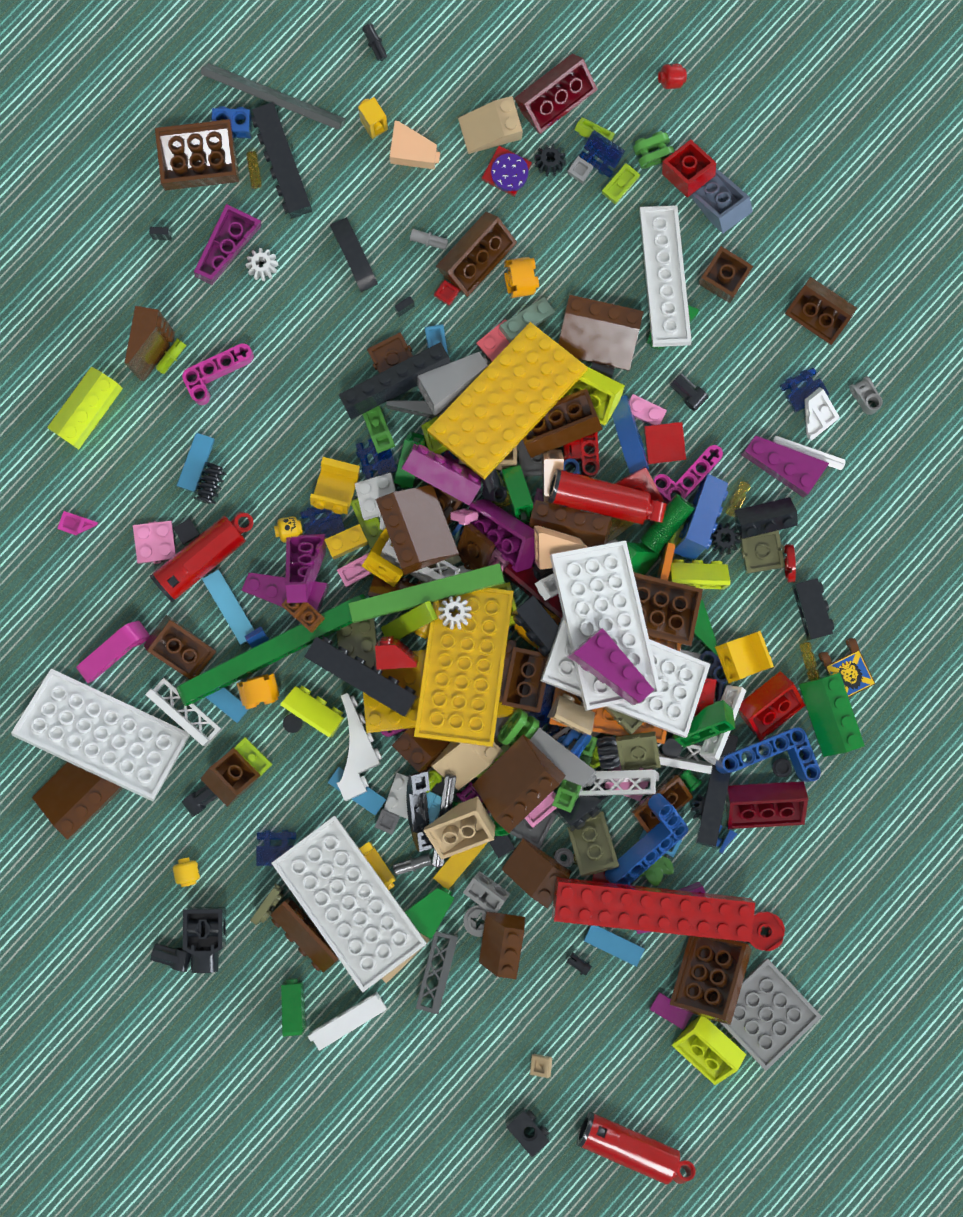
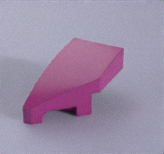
M63 511L57 529L78 535L97 526L98 522Z

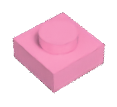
M465 508L451 512V520L458 521L461 525H468L471 521L478 520V512Z

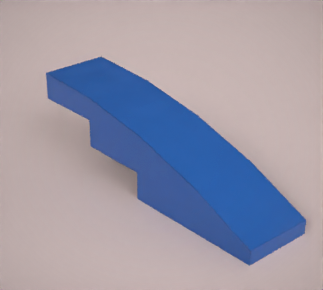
M627 395L621 396L612 417L629 472L632 474L645 466L649 469L642 439L638 433L635 417L632 414L629 398Z

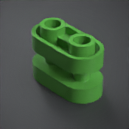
M659 131L648 139L641 138L635 142L633 146L635 155H642L638 161L641 169L663 163V160L675 152L673 146H666L670 142L667 133Z
M517 709L500 730L498 741L511 747L523 734L530 740L540 728V722L533 716L528 717V714L522 709Z

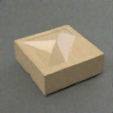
M532 1054L530 1075L545 1078L551 1077L552 1057Z

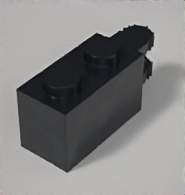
M587 786L583 787V791L591 790ZM578 795L571 813L560 808H556V812L571 832L575 829L579 830L585 825L586 820L590 817L594 818L600 813L601 805L610 799L612 795H602L599 798L596 796Z

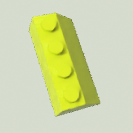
M91 367L47 428L79 450L123 388L104 373Z

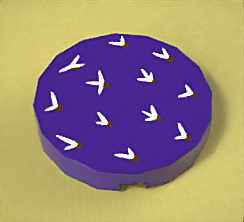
M507 153L494 161L491 175L494 184L499 189L507 192L517 191L525 185L529 170L527 163L522 157L517 154Z

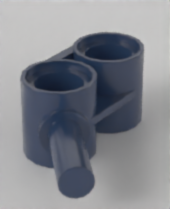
M706 651L699 656V660L703 661L705 655H709L712 658L708 674L712 679H716V702L721 701L727 678L726 675L722 680L717 678V670H723L720 659L715 653Z

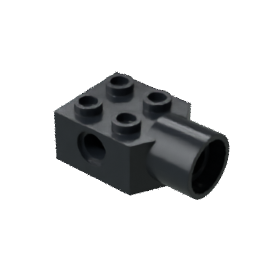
M187 907L183 909V950L191 954V972H218L219 951L226 946V907Z

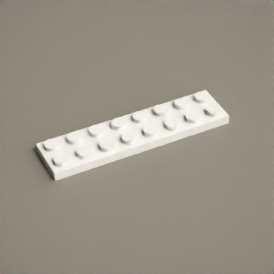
M640 207L639 214L652 347L691 345L678 207Z

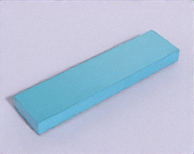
M218 569L202 580L240 645L247 642L244 636L255 629Z

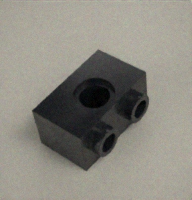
M522 1107L506 1122V1128L530 1156L533 1157L550 1142L548 1136L550 1133L543 1124L539 1126L535 1121L537 1117L530 1109L527 1111ZM528 1126L535 1129L531 1135L524 1133V1129Z

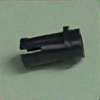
M593 361L591 369L612 379L615 368H612V365L608 367Z
M574 952L566 961L567 964L577 969L580 975L584 974L586 976L592 967L589 961H584Z

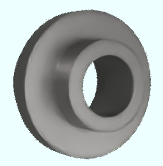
M567 848L558 849L554 855V859L565 867H569L574 859L572 852ZM562 854L567 855L566 861L560 860Z

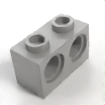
M478 871L463 892L488 912L495 913L500 910L510 895L508 891L480 871Z

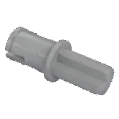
M412 229L410 241L425 244L426 247L432 246L443 250L447 248V239L432 235V232L425 233Z

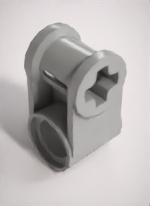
M865 376L859 383L849 386L851 394L857 400L864 413L872 415L880 409L883 400L868 376ZM868 401H873L876 407H870Z

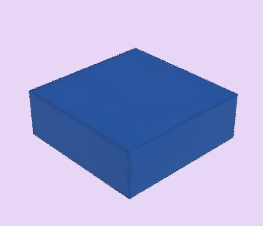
M262 627L244 636L251 648L270 640Z

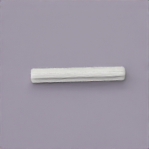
M775 436L773 439L774 443L828 462V466L842 470L845 465V459L779 436Z

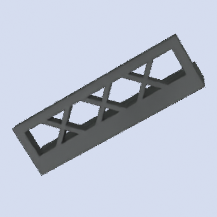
M435 932L416 1009L439 1014L458 940L457 934ZM438 936L449 939L447 947L441 951L436 944ZM440 954L443 965L435 970L431 962L434 957ZM435 974L439 980L438 985L430 989L427 984V978ZM429 993L433 998L432 1008L421 1005L422 997Z

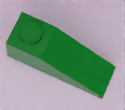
M701 600L694 637L708 651L718 656L715 649L718 645L704 602Z
M724 700L705 707L693 718L688 736L683 738L675 735L674 740L685 748L735 729L733 708Z

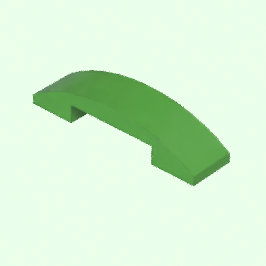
M380 406L362 414L377 453L395 447Z
M595 737L591 738V741L580 755V759L589 766L597 745L598 738ZM563 779L552 806L571 813L582 786Z

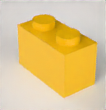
M375 97L363 100L358 106L360 121L370 137L374 139L388 130L387 118Z
M360 524L325 539L334 560L368 545Z

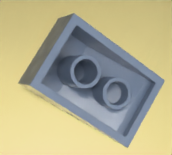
M717 168L715 177L690 195L708 220L722 233H725L753 212L750 197Z

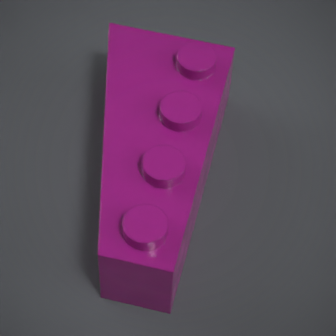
M226 204L194 270L195 277L213 285L261 228V220Z
M756 435L741 454L803 498L809 494L829 465L828 462Z
M413 444L402 465L403 470L469 506L481 488V478L472 469L436 454L420 444Z
M482 499L471 502L469 510L478 512V520L471 521L470 523L495 544V547L502 553L501 557L513 565L512 568L515 572L531 568L535 557L534 529L489 500Z
M325 534L298 535L286 538L285 586L287 603L308 601L326 554Z
M248 573L242 591L282 607L281 604L287 599L286 578ZM315 582L307 602L318 612L330 586L328 583Z
M603 628L594 632L567 656L572 661L578 663L585 671H589L597 677L600 682L612 688V691L631 705L641 703L654 691L653 687Z

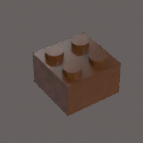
M721 246L698 284L726 302L731 303L753 266Z
M233 748L209 767L201 777V780L228 807L246 792L261 775Z

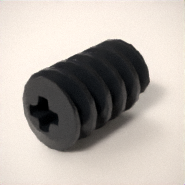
M205 462V465L209 468L202 469V472L206 475H200L199 478L203 482L197 483L201 490H195L194 493L198 497L192 498L206 504H216L212 497H219L215 490H221L222 488L217 483H224L220 475H227V473L223 471L222 467Z

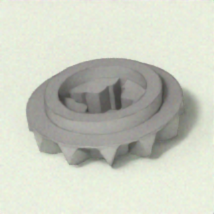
M480 905L469 908L463 920L467 932L476 937L483 936L484 924L480 923L478 929H476V922L471 918H478L480 913H482V920L485 921L487 911Z

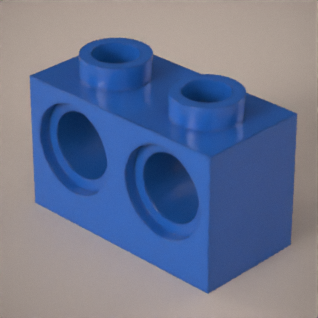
M224 106L212 108L211 121L231 120L233 138H251L252 115L250 109L244 107L229 109ZM241 119L246 120L243 124H237Z

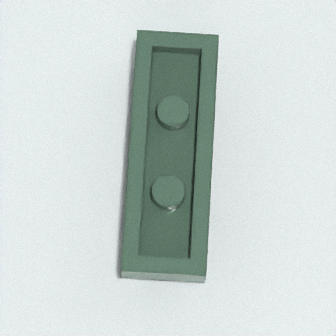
M545 297L501 324L499 329L509 343H511L530 322L537 326L554 315L555 311Z

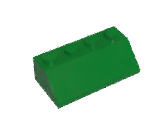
M832 672L798 684L823 757L847 753L865 746L839 672Z

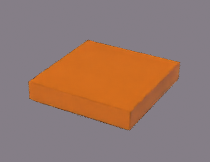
M668 543L663 548L657 575L659 579L668 581L675 544Z

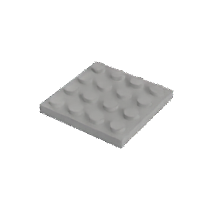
M766 958L743 980L731 1025L721 1024L767 1071L822 1016L771 961Z

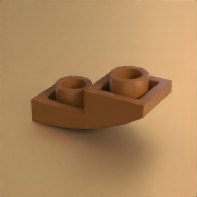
M286 599L281 604L283 608L312 633L325 619L308 602L287 603Z

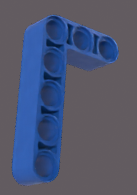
M802 728L785 730L723 755L719 761L716 760L715 764L716 769L720 773L725 774L735 772L787 750L800 781H816L821 775L807 735ZM793 733H795L797 737L796 741L792 739ZM776 739L780 742L779 748L775 745ZM759 746L763 748L762 755L758 751ZM800 751H802L804 754L803 759H801L799 756ZM742 753L747 757L746 762L742 760ZM725 760H728L730 763L729 769L725 767ZM807 769L811 772L810 778L807 776Z
M659 793L654 794L648 801L649 808L660 823L618 859V868L605 872L604 876L609 883L630 885L687 834V824L663 795Z

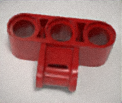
M598 432L563 445L564 461L567 459L580 461L582 475L589 476V478H594L599 471ZM584 447H593L594 453L587 454L584 451ZM593 465L595 472L588 473L585 470V466Z

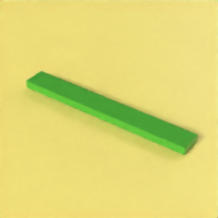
M499 563L348 604L352 621L356 623L417 607L427 601L432 603L451 596L455 597L501 585L505 581Z

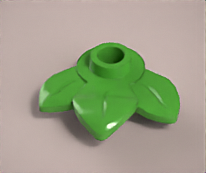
M662 856L639 877L646 875L647 880L653 886H658L663 878V874L674 873L673 864L669 858Z

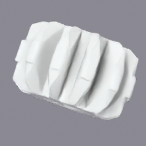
M259 248V253L257 254L252 250L253 257L247 256L249 263L246 264V268L249 269V275H254L255 280H258L260 276L262 281H265V276L272 279L271 273H277L275 267L278 266V261H275V254L270 255V250L268 249L263 253L262 248Z
M451 596L449 597V604L445 600L442 601L446 608L439 607V611L443 613L439 615V619H445L443 621L444 626L450 623V629L453 630L455 624H457L458 629H461V622L464 625H468L465 618H472V615L467 613L472 609L471 606L465 607L468 603L467 600H463L460 603L461 598L457 596L456 602H454ZM455 609H458V612L460 614H456V616L453 617L452 613L450 612H454Z

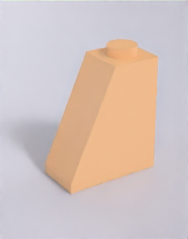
M395 121L390 150V164L435 170L436 163L440 161V152H437V145L401 122Z
M553 449L542 454L543 501L547 503L555 470H564V458L561 449Z
M534 526L535 563L540 570L552 568L551 554L587 548V545H584L580 538L541 526Z

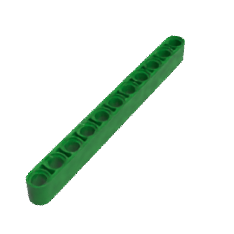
M365 595L356 596L322 613L321 615L325 619L313 633L303 624H300L176 687V690L183 705H191L311 645L316 637H327L352 624L353 621L348 603L366 599Z

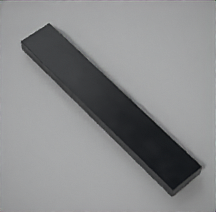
M729 734L721 756L736 750L737 736ZM725 760V767L729 769L730 763L728 760ZM713 764L711 774L709 775L696 843L715 848L731 772L720 773L716 769V765Z

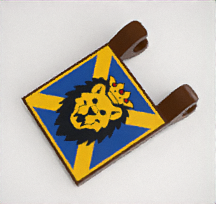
M849 638L845 641L851 653L834 662L831 661L828 652L818 654L828 674L832 672H839L841 674L848 697L876 684L854 638Z

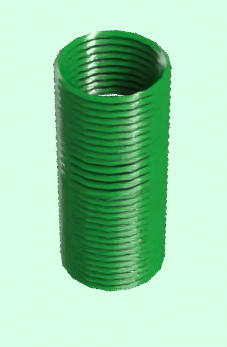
M675 494L666 506L663 522L654 521L651 524L652 526L641 536L640 540L654 552L660 553L695 508L684 498Z

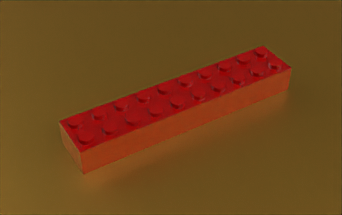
M556 877L552 918L554 922L751 942L755 902L751 898Z

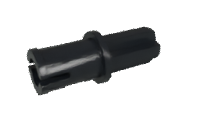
M373 24L365 25L362 31L369 42L368 46L372 48L376 59L383 61L387 58V54L381 43L382 39L378 37Z

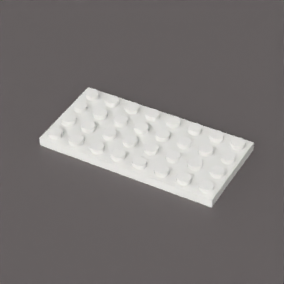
M626 541L551 554L550 559L571 651L573 652L594 632L603 628L653 687L654 691L646 698L662 695ZM574 661L585 711L627 702L612 691V688L600 682L597 677L589 671H585Z
M563 616L540 681L582 697L574 661L567 657L572 651ZM649 639L662 695L645 698L636 705L625 702L606 707L686 738L710 664Z
M50 669L11 732L12 736L151 801L155 800L190 737L188 732L53 669Z
M333 816L272 862L274 868L362 993L427 944L336 816Z

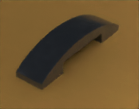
M347 217L330 224L360 292L378 285Z
M428 771L409 775L407 782V814L412 838L418 852L434 848L424 832V828L430 824L426 791H430Z

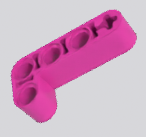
M242 343L184 370L182 378L195 403L206 405L210 401V393L205 384L250 364L253 361L254 354L247 344ZM243 351L246 352V357L242 356ZM225 359H231L230 365H222ZM208 367H214V371L211 374L205 373ZM197 375L194 382L188 381L189 376ZM200 391H204V397L202 399H197V393Z
M717 445L708 447L676 483L665 474L657 475L653 480L655 485L657 480H663L666 485L665 488H659L656 485L663 500L668 504L671 500L670 494L673 492L685 499L721 460L723 456L722 449ZM711 453H716L710 462L706 461ZM696 465H702L705 468V472H697ZM683 479H690L692 487H686L683 484Z
M140 621L128 623L85 658L76 669L85 681L90 683L133 647H137L147 641L150 634Z

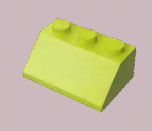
M587 367L586 373L563 397L587 388L600 424L605 426L620 402L625 385Z
M673 560L668 581L701 589L724 590L730 586L728 564H722V561H711V564H703L702 560H693L692 563H684V560Z
M301 685L300 688L295 686L280 705L326 736L332 738L345 719L342 717L343 712L335 707L330 709L326 706L327 702L319 696L315 699L309 695L311 691Z
M702 1016L692 1021L672 1044L682 1056L714 1085H717L738 1071L746 1056L709 1019Z

